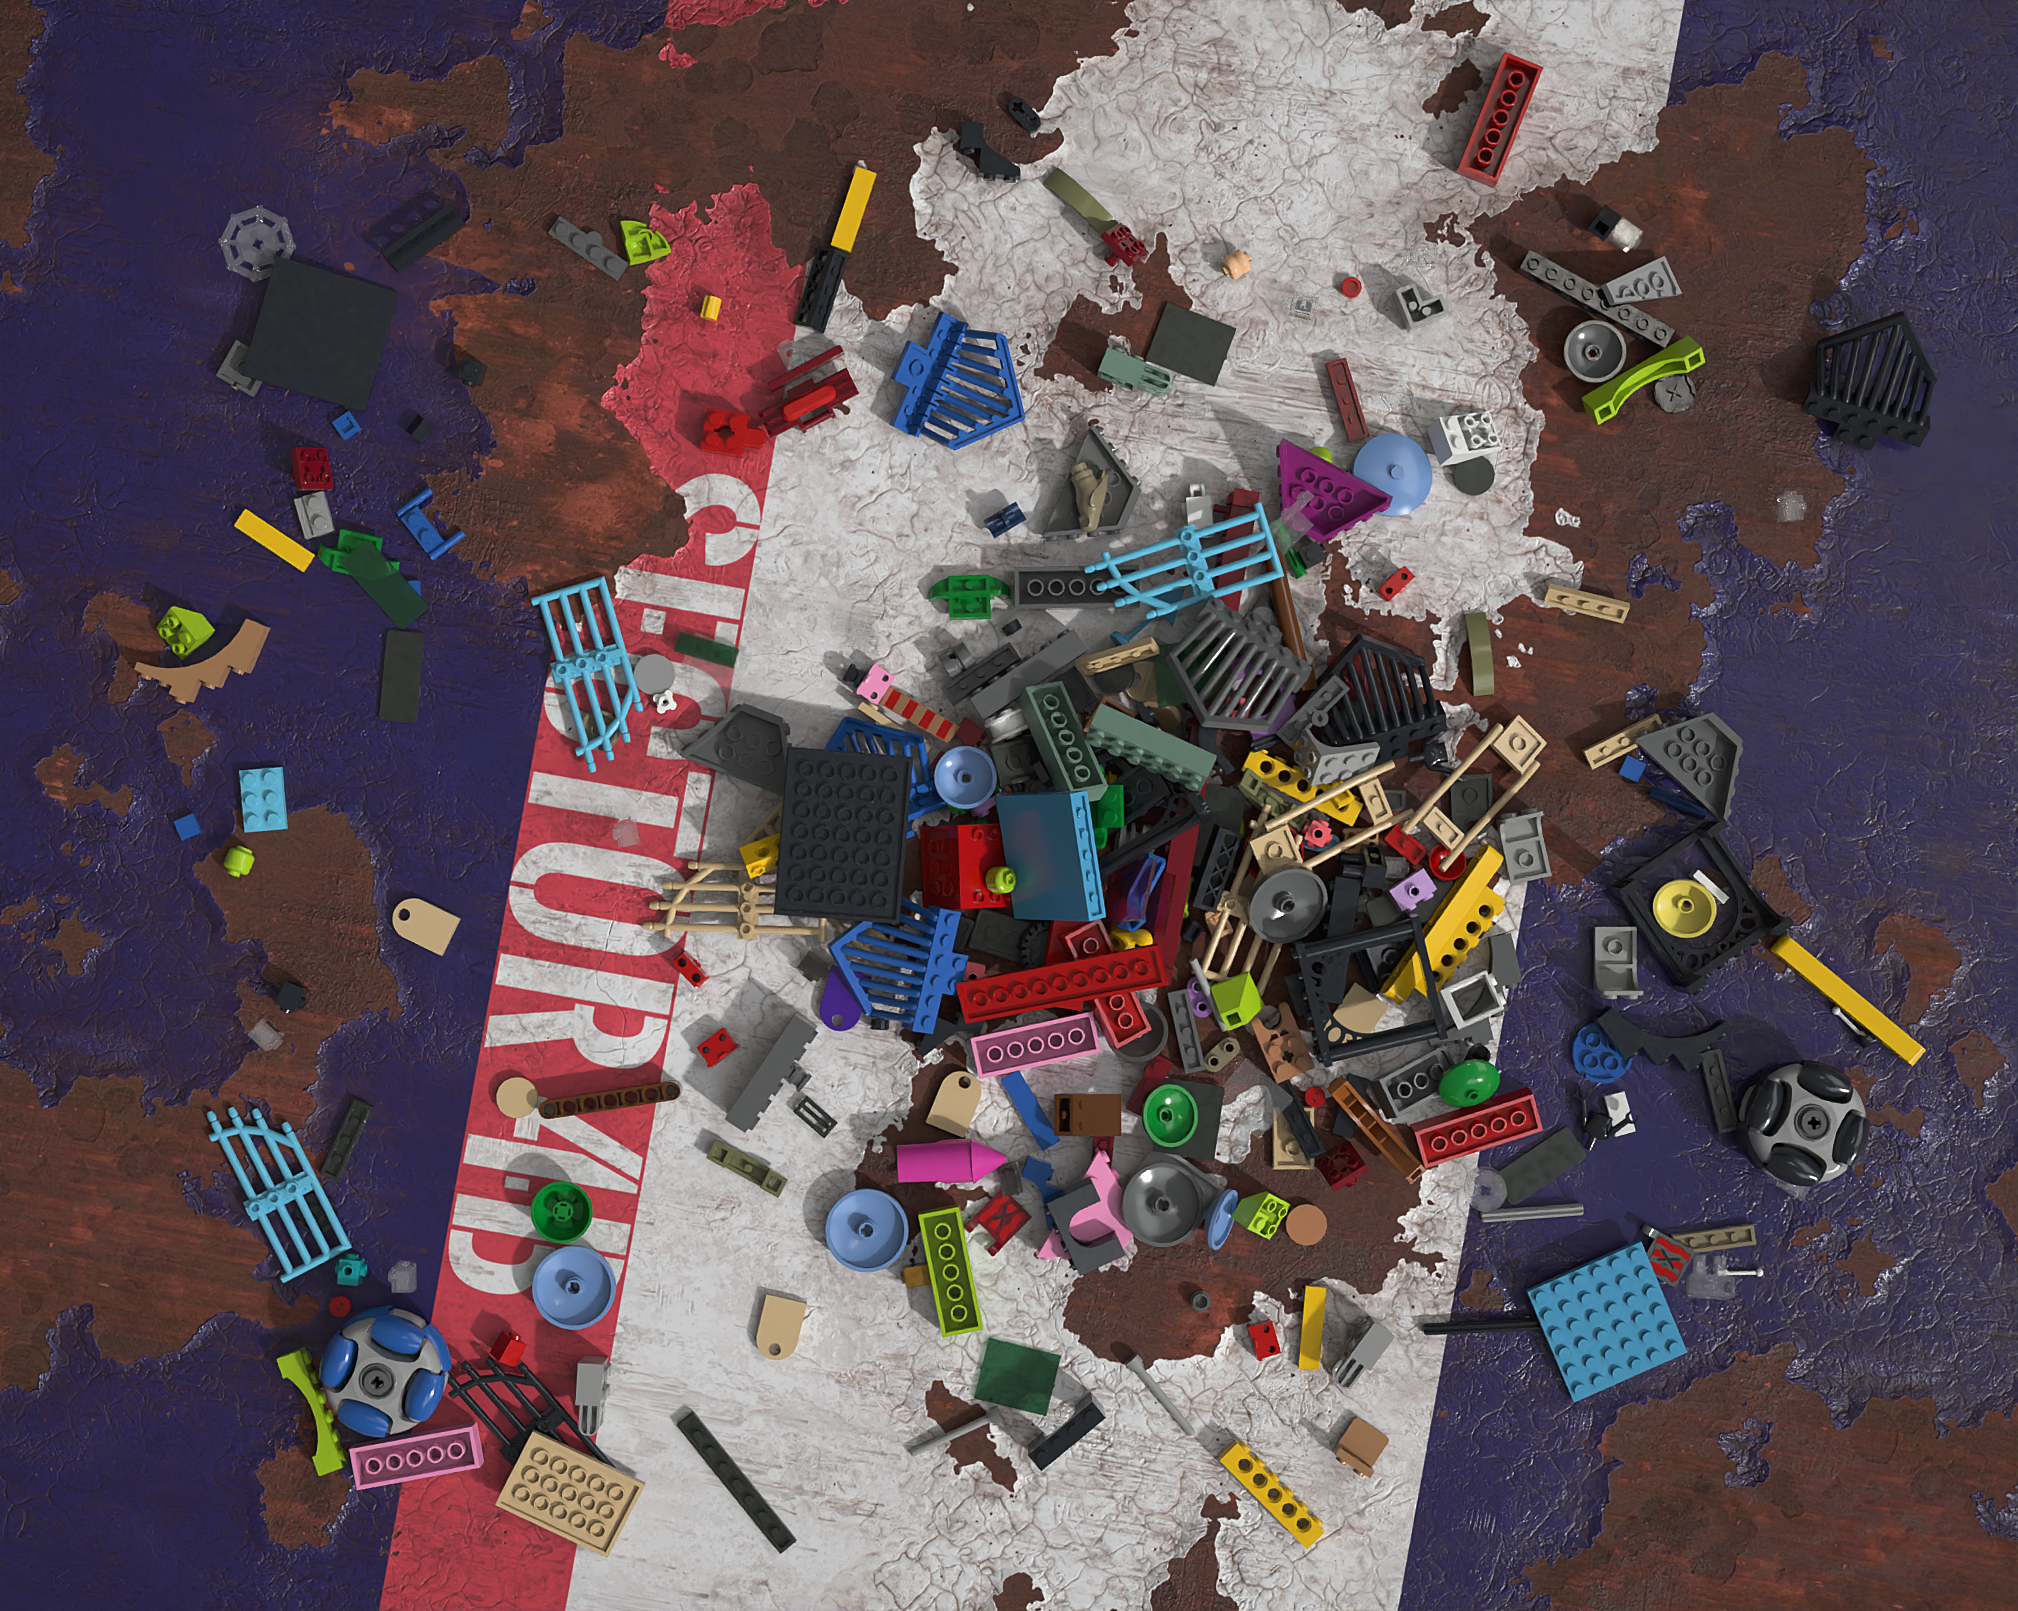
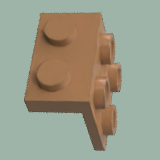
M1355 1417L1333 1448L1337 1456L1335 1459L1345 1466L1348 1463L1354 1467L1353 1471L1359 1476L1364 1477L1366 1475L1371 1478L1375 1472L1372 1466L1388 1444L1389 1439L1359 1417Z

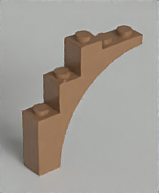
M246 618L233 640L215 656L201 663L181 668H160L137 662L134 670L139 671V676L151 680L153 677L159 680V685L166 688L171 687L169 694L175 696V701L186 704V702L194 703L201 684L213 690L215 687L222 688L231 667L232 671L241 675L244 672L251 673L270 628Z

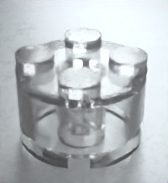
M1476 1167L1467 1174L1464 1181V1193L1468 1203L1481 1212L1493 1211L1499 1208L1507 1196L1505 1181L1502 1175L1494 1168ZM1481 1186L1488 1187L1489 1191H1482Z

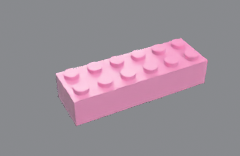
M1092 1010L970 1037L979 1079L1101 1052Z
M477 1421L357 1443L349 1449L357 1490L480 1468L484 1463Z

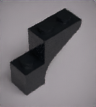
M962 121L960 148L967 155H976L977 152L981 153L979 177L983 178L984 181H995V179H1004L1006 183H1016V180L1020 181V168L986 144L983 137V123Z
M962 1008L958 1009L954 1018L958 1020L957 1023L937 1015L933 1034L926 1033L924 1037H919L916 1048L919 1049L917 1054L927 1055L948 1037L959 1031H970L980 1034L985 1020L966 1024Z

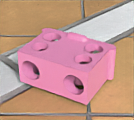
M875 663L856 690V694H861L877 705L895 677L880 668L878 663ZM887 675L888 681L884 682L882 676ZM872 692H876L877 697L875 699H872L870 697V694Z

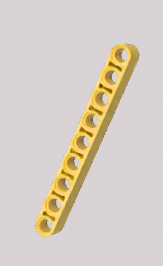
M1484 844L1479 848L1462 875L1457 879L1422 929L1430 964L1503 862L1504 857L1489 844ZM1415 942L1412 943L1381 989V993L1396 1005L1402 1004L1422 977Z
M1788 935L1780 936L1770 948L1773 954L1866 1031L1871 1032L1878 1041L1908 1065L1913 1067L1926 1051Z

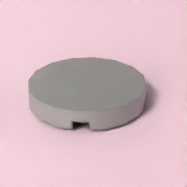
M658 654L647 655L640 659L635 667V682L644 693L650 695L663 694L666 690H670L676 678L675 668L672 662L664 656Z

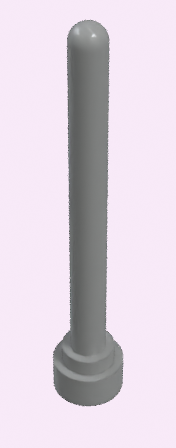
M1138 1353L1131 1356L1125 1362L1128 1369L1139 1374L1187 1435L1193 1436L1195 1430L1144 1369L1142 1358Z
M994 1406L989 1409V1412H986L987 1415L912 1448L910 1455L915 1457L985 1424H998L1004 1421L998 1406Z

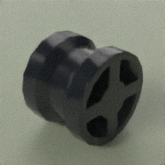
M851 663L842 681L851 683L852 687L857 689L866 671L857 669L856 665Z

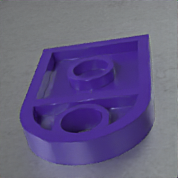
M832 965L820 1005V1016L828 1028L834 1031H846L857 1024L862 1010L838 966ZM853 971L856 977L872 979V976ZM861 986L864 992L868 993L869 988ZM838 1014L843 1017L844 1022L841 1026H835L832 1023L834 1015Z

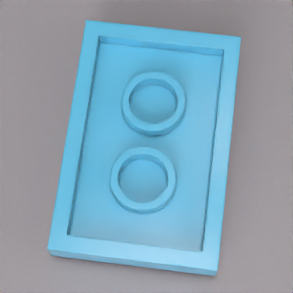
M283 767L239 771L244 833L288 829Z

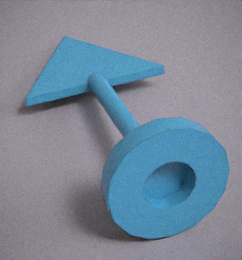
M1185 589L1169 591L1152 597L1171 604L1181 601ZM1178 610L1162 615L1172 627ZM1154 618L1145 619L1126 637L1120 632L1114 631L1110 634L1112 642L1116 647L1130 643L1129 640Z

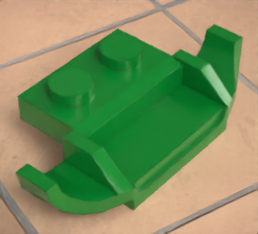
M346 528L340 529L338 547L330 548L319 543L318 557L332 571L371 580L398 572L400 561H387L380 557L383 537Z
M990 575L948 576V578L934 584L928 592L929 602L941 598L949 601L950 620L991 619L990 600H995L994 597L1011 599L1010 587L1003 581Z
M1099 765L1106 780L1105 771L1103 767ZM1108 785L1100 800L1089 802L1096 849L1105 847L1107 828L1124 827L1123 785Z

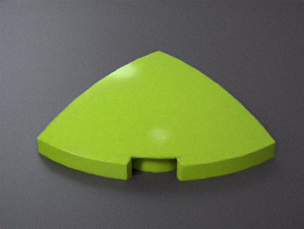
M620 221L629 265L644 263L671 253L668 242L658 231H655L654 234L651 230L646 229V224L641 222Z

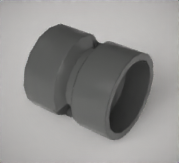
M963 642L954 646L952 652L947 651L938 657L952 680L962 674L963 669L968 670L976 665L975 660Z

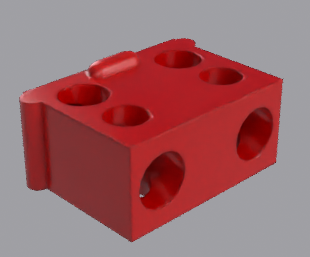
M1404 565L1395 574L1388 577L1387 581L1376 592L1386 602H1389L1397 593L1400 594L1415 576ZM1401 574L1405 576V580L1401 579ZM1386 588L1390 590V594L1386 593Z
M685 950L673 960L672 964L694 988H699L709 978L707 973L701 968V964L696 959H693ZM682 958L686 960V965L681 963ZM697 973H698V974L700 975V977H701L700 980H697V979L695 978V975H696Z
M722 1028L696 1048L708 1063L707 1067H714L740 1048V1044L734 1041L726 1028ZM723 1034L726 1036L724 1041L721 1039ZM706 1047L709 1048L708 1053L705 1052Z
M1267 1319L1254 1324H1246L1254 1356L1258 1361L1281 1353L1272 1320Z

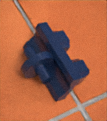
M1014 502L985 519L984 522L995 539L1024 522L1026 518L1017 502Z

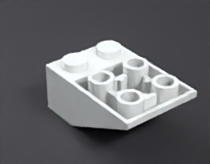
M1489 411L1439 417L1426 428L1440 466L1457 464L1503 448Z

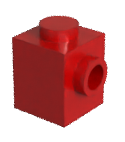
M501 1331L489 1353L499 1362L515 1367L527 1345L521 1340L522 1336L516 1332L511 1331L509 1334Z

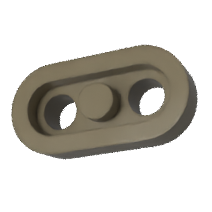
M1225 1037L1218 1042L1203 1058L1206 1069L1211 1072L1221 1070L1239 1053L1240 1046L1238 1041L1232 1037ZM1228 1044L1233 1045V1050L1230 1052L1226 1051V1045ZM1212 1058H1217L1218 1063L1216 1065H1211L1210 1061Z

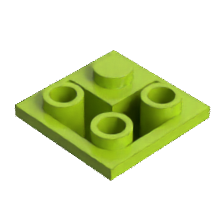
M175 606L168 610L156 628L160 636L172 647L173 652L181 660H184L208 641L215 631L202 614Z
M1249 971L1210 986L1220 1016L1228 1031L1247 1024L1265 1006Z
M1265 1191L1241 1199L1231 1218L1245 1228L1270 1240L1281 1220L1287 1214L1291 1204Z

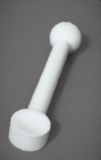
M1760 1268L1756 1269V1271H1727L1726 1269H1721L1719 1274L1722 1277H1727L1728 1275H1756L1760 1277L1763 1275V1270Z

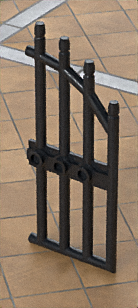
M490 1356L485 1359V1362L492 1368L491 1370L495 1374L480 1376L466 1360L461 1366L468 1372L467 1374L472 1378L471 1380L460 1384L449 1372L448 1384L453 1388V1390L448 1392L449 1396L452 1399L457 1396L462 1398L503 1445L499 1452L512 1466L517 1462L533 1429L569 1446L555 1430L565 1421L599 1461L616 1468L593 1440L579 1431L578 1423L523 1362L518 1365V1368L524 1373V1376L505 1373ZM502 1381L534 1417V1420L525 1427L487 1383ZM515 1383L535 1387L551 1406L540 1413ZM478 1385L519 1433L509 1440L469 1395L467 1390Z

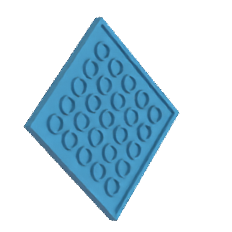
M1640 1240L1526 1289L1573 1402H1577L1687 1353Z

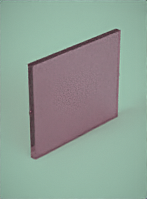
M1157 859L1135 860L1108 876L1110 880L1106 881L1103 893L1106 917L1101 918L1102 924L1144 920Z

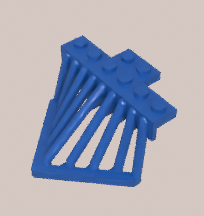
M939 311L924 347L907 340L890 377L892 380L905 386V390L889 425L914 437H919L922 434L955 451L1023 421L1025 413L1006 336L997 332L967 329L968 323L958 321L945 312ZM962 338L994 340L997 349L962 342ZM959 349L995 357L1000 360L1002 369L956 354ZM955 362L1004 378L1006 388L963 372L952 366L951 363ZM946 374L1008 398L1011 407L946 378ZM941 386L1002 412L1007 416L1001 418L947 394L940 390ZM938 398L991 423L983 425L940 405L935 399ZM933 410L974 430L967 433L934 417L929 412ZM925 422L930 423L957 436V438L950 440L926 428L924 424Z
M844 717L824 750L839 749V751H848L844 741L848 734L854 752L863 753L855 731L864 734L869 751L873 754H879L873 735L882 738L887 755H895L891 740L900 742L903 756L912 757L909 745L917 746L923 779L922 782L918 783L913 763L907 838L915 836L909 822L910 820L947 807L946 802L936 789L934 777H930L923 736L851 717Z
M901 896V905L924 916L926 922L924 923L900 913L899 921L923 931L922 936L880 922L857 921L827 945V948L864 1015L902 1022L901 1027L911 1031L933 1034L942 994L958 996L956 983L963 981L967 966L968 955L952 952L961 912L939 908L934 905H929L928 910ZM869 927L920 944V948L897 944L861 933ZM851 940L917 957V961L849 947L846 944ZM844 954L913 970L914 974L896 972L850 961L845 958ZM853 970L911 983V987L856 977ZM861 986L908 996V1000L865 993ZM870 1002L905 1009V1012L901 1014L874 1009Z

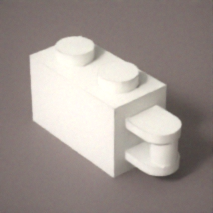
M1204 483L1189 484L1190 497L1185 498V503H1181L1182 516L1186 515L1187 523L1183 524V527L1194 524L1196 530L1213 525L1211 496H1205ZM1201 491L1200 497H1194V492ZM1214 533L1200 537L1199 540L1213 539Z

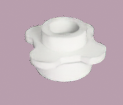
M666 690L663 694L654 695L653 701L656 702L659 713L662 714L666 710H674L677 704L673 700L672 691Z

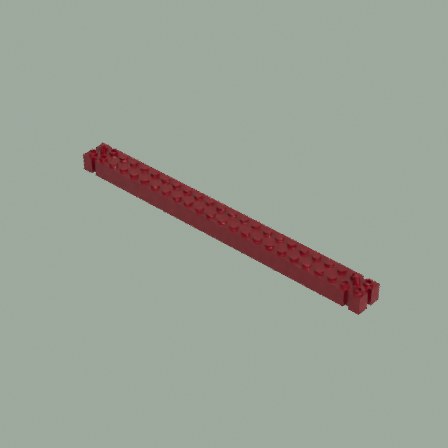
M1235 488L1232 493L1229 492L1226 506L1214 504L1213 512L1225 514L1223 521L1254 512L1253 505L1258 503L1260 492ZM1255 520L1225 529V534L1222 533V536H1220L1219 544L1252 534ZM1250 544L1218 554L1215 568L1247 558ZM1246 567L1213 577L1214 588L1218 589L1243 581ZM1242 590L1218 597V599L1222 600L1230 609L1238 612ZM1218 637L1214 638L1204 649L1202 657H1198L1196 670L1220 641ZM1229 645L1224 648L1194 686L1198 694L1228 654ZM1228 668L1204 700L1203 704L1206 710L1225 684ZM1189 705L1192 716L1187 718L1185 731H1189L1188 738L1183 739V741L1198 747L1197 731L1200 722ZM1208 778L1200 791L1203 798H1205ZM1180 786L1174 788V792L1186 794L1178 789ZM1177 798L1174 800V806L1184 809L1188 806V801L1183 798ZM1172 811V812L1174 813V816L1176 815V817H1178L1179 815H1181V814H1177V813H1175L1174 811ZM1200 823L1166 842L1163 853H1167L1166 864L1161 873L1163 874L1162 882L1158 881L1156 894H1159L1158 902L1153 904L1152 914L1155 915L1154 923L1150 922L1149 933L1152 935V944H1159L1168 986H1171Z

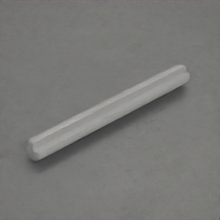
M1581 1203L1484 1210L1481 1211L1480 1216L1482 1222L1583 1215L1584 1208Z

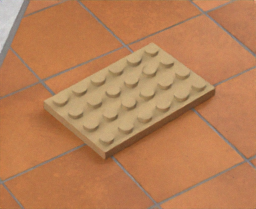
M533 1429L495 1505L608 1558L645 1486V1482Z

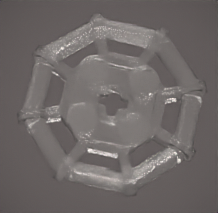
M257 205L255 208L237 214H231V219L222 237L218 239L227 262V269L252 280L253 283H258L259 280L271 277L273 267L259 271V267L272 263L274 266L277 251L279 252L280 249H284L281 257L289 259L293 250L296 249V244H294L287 224L288 219L263 208L262 205ZM257 216L254 223L244 226L241 222ZM263 217L276 224L272 228L263 224ZM238 225L241 230L237 233L236 240H230ZM280 229L285 243L279 242L276 232ZM256 239L263 241L260 249L253 247ZM230 245L237 248L239 257L235 260ZM243 261L252 264L253 271L241 266L240 264Z

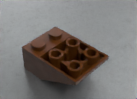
M1054 1094V1136H1121V1094Z

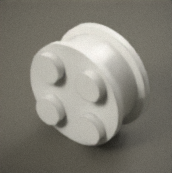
M1020 705L984 720L986 723L984 725L985 728H989L994 738L991 741L992 744L1004 739H1011L1029 728Z

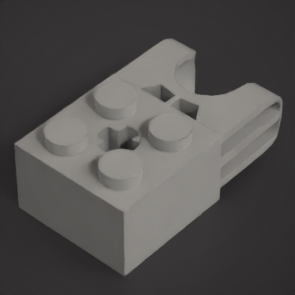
M1370 1315L1367 1319L1363 1318L1361 1320L1357 1333L1355 1335L1352 1334L1345 1343L1347 1346L1331 1368L1332 1376L1337 1384L1344 1389L1351 1388L1366 1368L1370 1371L1395 1338L1389 1329Z
M584 1355L578 1362L575 1405H580L578 1428L585 1436L596 1434L605 1419V1404L607 1396L610 1395V1384H607V1380L612 1370V1363H608L609 1357Z

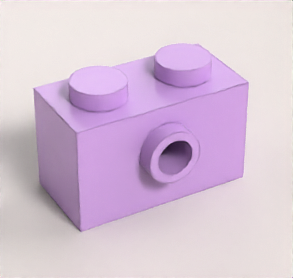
M1421 868L1385 892L1398 912L1405 911L1408 913L1417 907L1415 903L1421 899L1424 902L1433 897L1432 892L1437 890L1424 868Z

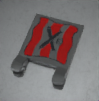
M1644 1224L1642 1231L1654 1238L1646 1254L1655 1276L1676 1288L1695 1251L1653 1227Z

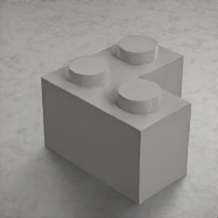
M1415 282L1395 290L1392 294L1408 333L1445 318L1450 313L1442 294L1422 301Z

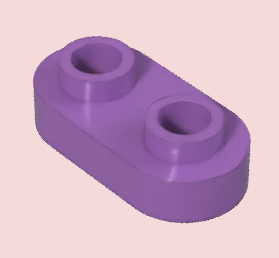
M1006 790L991 797L980 806L971 809L972 816H978L980 819L989 814V808L994 805L997 807L996 796L1008 794Z
M1194 976L1187 982L1192 1010L1196 1016L1206 1017L1212 1012V1009L1202 988L1199 991L1194 990V985L1199 983L1197 977ZM1201 1003L1206 1005L1204 1011H1200L1198 1008Z

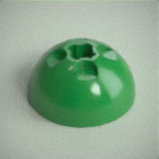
M557 1181L543 1187L536 1194L531 1206V1219L535 1229L542 1237L555 1243H569L580 1238L589 1228L593 1217L592 1202L588 1194L580 1186L567 1181Z

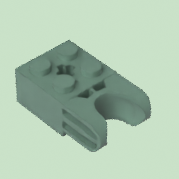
M1114 346L1112 349L1107 348L1097 375L1101 379L1136 392V389H1140L1158 397L1168 392L1172 381L1168 372L1143 362L1144 359L1134 354L1128 356L1124 354V350Z

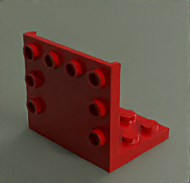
M1000 824L920 826L922 907L929 909V905H934L945 909H973L1013 906L1011 892L993 893L986 885V874L992 867L1006 866Z

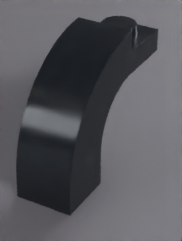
M1223 702L1214 715L1219 716L1224 710L1225 705ZM1199 723L1197 731L1198 747L1217 755L1216 763L1213 765L1221 774L1225 772L1228 775L1234 770V767L1218 749L1216 736L1219 728L1203 727Z

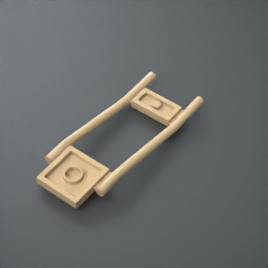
M1515 715L1504 729L1501 724L1496 723L1485 738L1426 799L1404 825L1401 832L1404 835H1408L1420 821L1447 850L1451 851L1438 866L1442 872H1445L1469 842L1538 769L1540 763L1534 760V758L1547 742L1519 715ZM1491 744L1490 746L1521 776L1464 836L1433 804Z
M1393 760L1361 773L1294 809L1263 823L1267 832L1248 840L1262 875L1265 876L1277 868L1289 865H1298L1310 869L1368 837L1411 818L1415 814L1412 808L1393 816L1377 778V775L1395 767ZM1357 785L1374 825L1303 863L1286 822Z

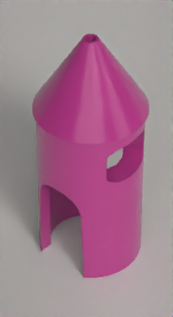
M973 1137L967 1139H947L935 1143L897 1145L899 1182L938 1181L944 1184L973 1182L974 1184L1006 1162V1155Z

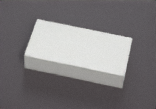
M1693 869L1688 875L1692 880L1706 887L1718 903L1724 904L1729 899L1724 892L1699 870Z
M1625 1091L1603 1096L1608 1116L1614 1119L1611 1127L1625 1119L1626 1114L1630 1112ZM1627 1124L1614 1136L1617 1137L1635 1132L1634 1124Z

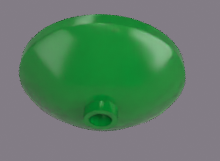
M1473 1059L1457 1063L1450 1067L1440 1078L1438 1083L1439 1095L1445 1103L1454 1107L1466 1108L1479 1105L1489 1099L1498 1088L1500 1081L1499 1073L1493 1064L1485 1060Z
M1173 1084L1161 1085L1153 1089L1143 1103L1141 1113L1143 1128L1153 1142L1163 1147H1177L1187 1142L1193 1135L1198 1122V1109L1192 1095L1183 1087Z

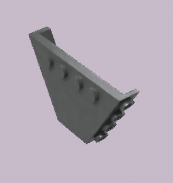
M1093 423L1090 425L1072 466L1074 467L1085 462L1087 468L1093 471L1095 478H1097L1098 472L1105 469V473L1108 475L1107 491L1098 526L1091 532L1080 529L1078 519L1080 514L1076 504V493L1071 481L1072 473L1070 471L1041 539L1046 538V542L1058 541V537L1066 536L1067 540L1078 539L1080 534H1087V537L1100 536L1099 532L1116 535L1120 534V530L1125 529L1141 493L1139 488L1141 484L1135 476L1131 477L1128 473V465L1123 459H1118L1115 455L1117 452L1111 442L1107 443L1103 438L1105 434L1098 425L1094 426Z
M746 703L738 704L730 710V715L726 718L721 717L718 719L711 730L703 731L699 734L697 741L693 744L688 743L681 749L682 753L679 755L682 758L783 796L787 746L792 747V743H788L787 735H790L789 723H785V720L780 716Z
M1705 710L1692 713V718L1680 717L1674 719V724H1659L1655 726L1656 730L1649 732L1648 729L1636 732V737L1630 738L1716 819L1727 821L1731 814V798L1735 794L1734 782L1735 777L1739 773L1738 761L1743 753V740L1715 713H1705Z

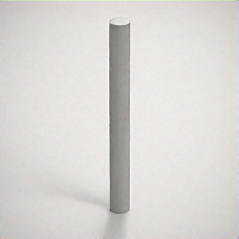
M1193 957L1189 960V963L1221 1031H1227L1209 983L1197 958Z

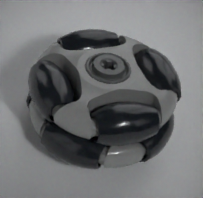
M1802 1060L1800 1063L1789 1061L1766 1068L1750 1082L1751 1087L1745 1093L1739 1109L1738 1118L1740 1121L1736 1122V1134L1744 1155L1756 1169L1762 1168L1763 1172L1769 1176L1799 1187H1812L1815 1184L1838 1177L1847 1170V1167L1853 1168L1861 1159L1869 1139L1870 1121L1865 1118L1864 1105L1858 1092L1851 1085V1079L1843 1072L1818 1061Z

